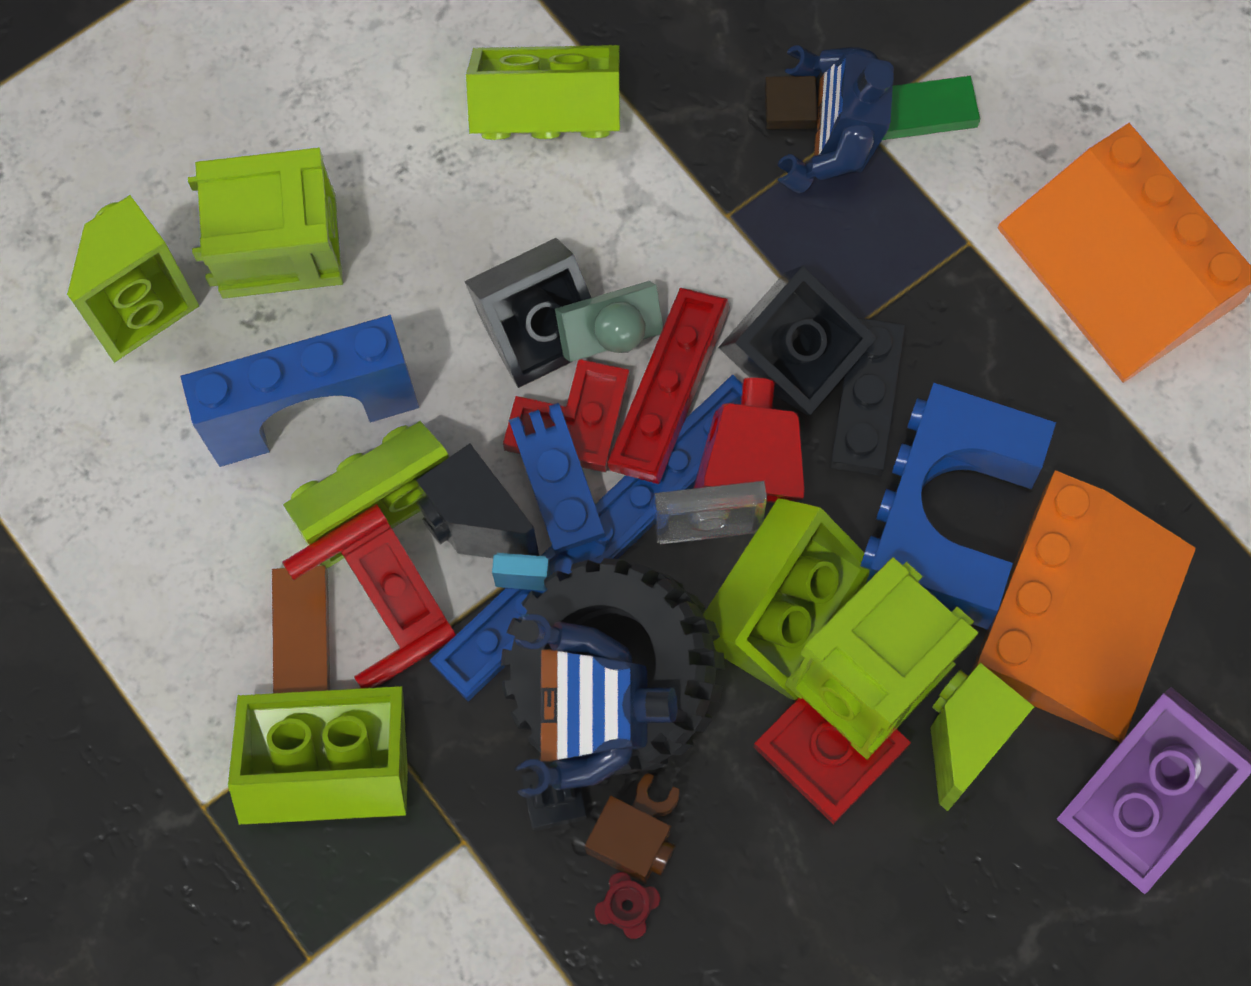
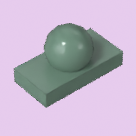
M651 281L555 309L563 356L570 362L605 351L628 353L638 347L643 339L660 335L663 329L657 285Z

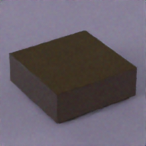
M815 76L765 77L766 129H816Z

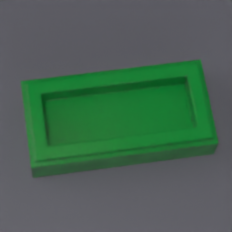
M971 75L894 85L892 90L891 122L882 140L978 128L980 116Z

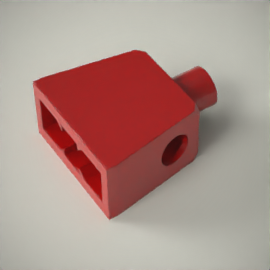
M765 378L743 379L741 405L725 403L715 411L696 477L694 493L775 503L778 498L794 502L804 498L799 417L797 413L792 411L772 409L774 381Z

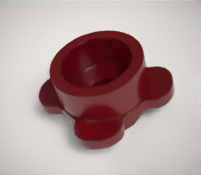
M616 873L609 879L610 889L606 894L605 900L598 903L595 907V916L600 924H613L623 929L627 938L638 939L645 934V921L650 911L659 906L660 895L652 886L643 888L640 884L631 881L627 873ZM626 900L633 903V908L630 911H625L622 908V903Z

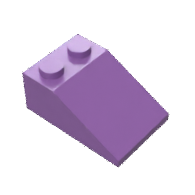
M1170 687L1066 807L1057 820L1141 892L1146 894L1251 774V751Z

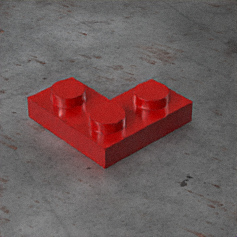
M581 359L578 360L567 406L560 405L582 468L606 473L607 462L611 454L629 381V369ZM515 396L509 419L519 416L525 427V436L535 433L529 415L530 412L539 409L545 429L555 426L549 414V406L553 405L552 403ZM508 422L503 441L504 451L520 454L510 422Z

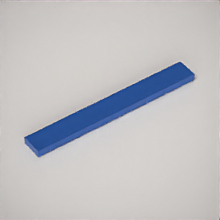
M732 374L685 419L659 484L625 475L595 504L606 537L555 554L551 545L540 555L546 556L549 559L551 574L556 571L569 574L571 573L572 564L585 560L601 563L604 558L619 559L695 485L715 411L725 403L741 405L743 383ZM505 588L429 660L431 665L469 702L505 667L501 666L502 649L512 650L515 636L506 632L513 617L519 618L527 613L528 610L521 604L531 591L540 593L545 591Z

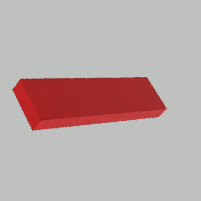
M679 288L607 462L610 471L656 484L660 483L729 312L728 299Z

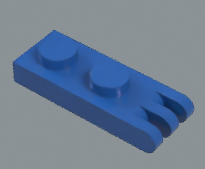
M556 403L549 406V414L555 426L545 429L539 409L529 413L535 433L525 436V427L519 416L509 419L551 544L555 554L606 536L560 404Z

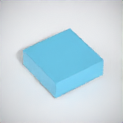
M508 553L494 554L492 575L495 586L546 591L544 579L551 575L549 559L546 556Z

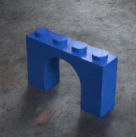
M391 315L180 376L192 424L219 467L270 453L262 424L276 412L302 401L328 396L352 397L363 404L370 423L419 409Z
M933 383L927 401L917 398L907 428L917 431L912 446L901 444L892 473L902 477L897 492L888 489L885 491L876 518L886 523L881 539L873 536L869 538L860 567L870 570L866 583L892 557L902 565L907 562L923 576L918 583L951 612L958 607L974 621L973 625L988 630L999 610L1013 563L958 545L943 537L927 519L922 506L921 491L936 476L953 470L977 471L1032 489L1042 470L1056 422Z

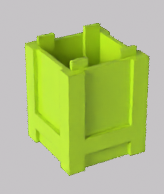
M320 147L195 162L196 176L188 177V183L192 191H198L201 237L200 247L192 248V253L196 261H204L205 265H208L211 273L205 274V279L210 287L218 286L222 299L343 285L336 194L324 165Z
M894 557L804 646L801 655L805 657L802 664L788 677L785 683L800 699L803 698L851 742V746L865 759H868L952 671L956 665L953 661L979 633L971 626L974 621L958 607L951 612L918 583L923 577L907 562L902 565Z

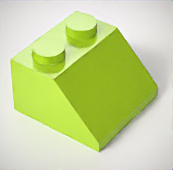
M981 663L969 676L962 670H959L932 706L939 713L931 726L939 804L947 811H949L1034 708L1031 703Z

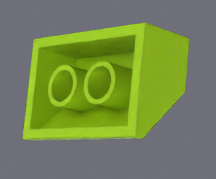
M619 45L473 48L466 72L469 134L481 133L482 138L489 140L506 139L511 136V133H531V136L537 139H552L559 137L561 132H580L581 136L586 138H603L609 136L610 131H620Z
M131 195L119 202H113L104 206L97 212L95 218L84 224L67 295L115 363L198 308L199 304L167 244Z
M421 421L411 427L407 425L400 426L389 432L383 438L380 446L365 455L363 453H356L343 460L338 465L337 472L320 482L316 480L307 482L297 488L292 493L291 500L284 503L283 506L308 546L375 504L379 506L391 528H394L420 512L416 502L422 499L416 480L448 459L449 455L443 445ZM339 552L321 563L320 566L325 565L326 568H329L344 559V557Z
M778 498L703 614L705 619L715 623L720 637L713 641L715 650L724 653V658L786 697L797 701L799 697L785 683L788 677L802 664L805 658L801 655L804 646L866 584L870 570L860 567L864 552L821 507Z
M402 686L237 695L228 788L239 825L406 815L408 768Z

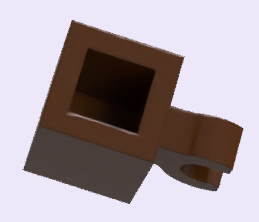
M648 773L643 776L638 784L637 796L632 806L610 795L585 844L586 854L621 872L627 873L646 884L651 872L662 875L676 846L668 842L671 835V826L655 817L664 816L672 812L679 800V789L674 786L666 800L662 802L651 800L648 796V790L652 786L654 776Z

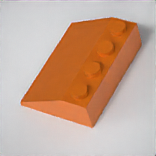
M1130 123L1085 151L998 225V230L1123 383L1242 304L1251 292V265Z
M1055 470L1043 490L1008 577L999 610L986 632L970 674L981 663L1033 706L1122 743L1196 548L1109 492Z

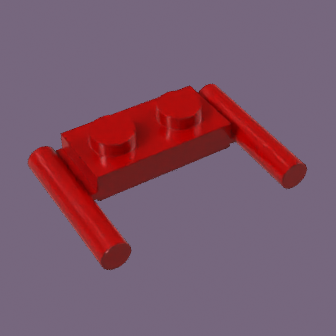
M377 504L282 561L294 581L341 552L399 645V649L354 676L361 689L379 687L444 646L456 636Z

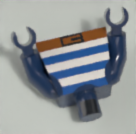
M795 45L791 47L787 54L800 60V62L793 69H785L787 74L791 76H815L816 79L820 72L823 73L819 82L815 152L812 162L806 164L792 154L785 155L778 162V167L788 173L786 176L778 178V182L791 191L803 193L811 186L814 177L821 181L852 171L861 173L890 126L894 67L888 61L879 60L872 51L858 47L823 50L820 56L801 46Z
M524 614L518 618L520 620H532L539 627V636L535 641L530 643L515 639V642L520 647L539 649L548 643L552 649L541 650V761L529 759L520 763L514 769V771H520L525 768L534 770L538 775L539 783L535 789L527 788L517 791L519 795L529 798L542 793L548 785H552L555 790L597 785L627 765L632 756V750L646 747L647 723L675 722L678 706L675 689L673 687L647 688L646 666L632 663L629 649L593 627L564 622H555L553 626H550L549 622L538 614ZM543 762H551V763H550V766L547 767Z

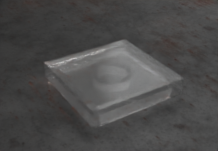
M756 481L655 493L657 543L669 544L755 534L764 520L767 502L765 482Z

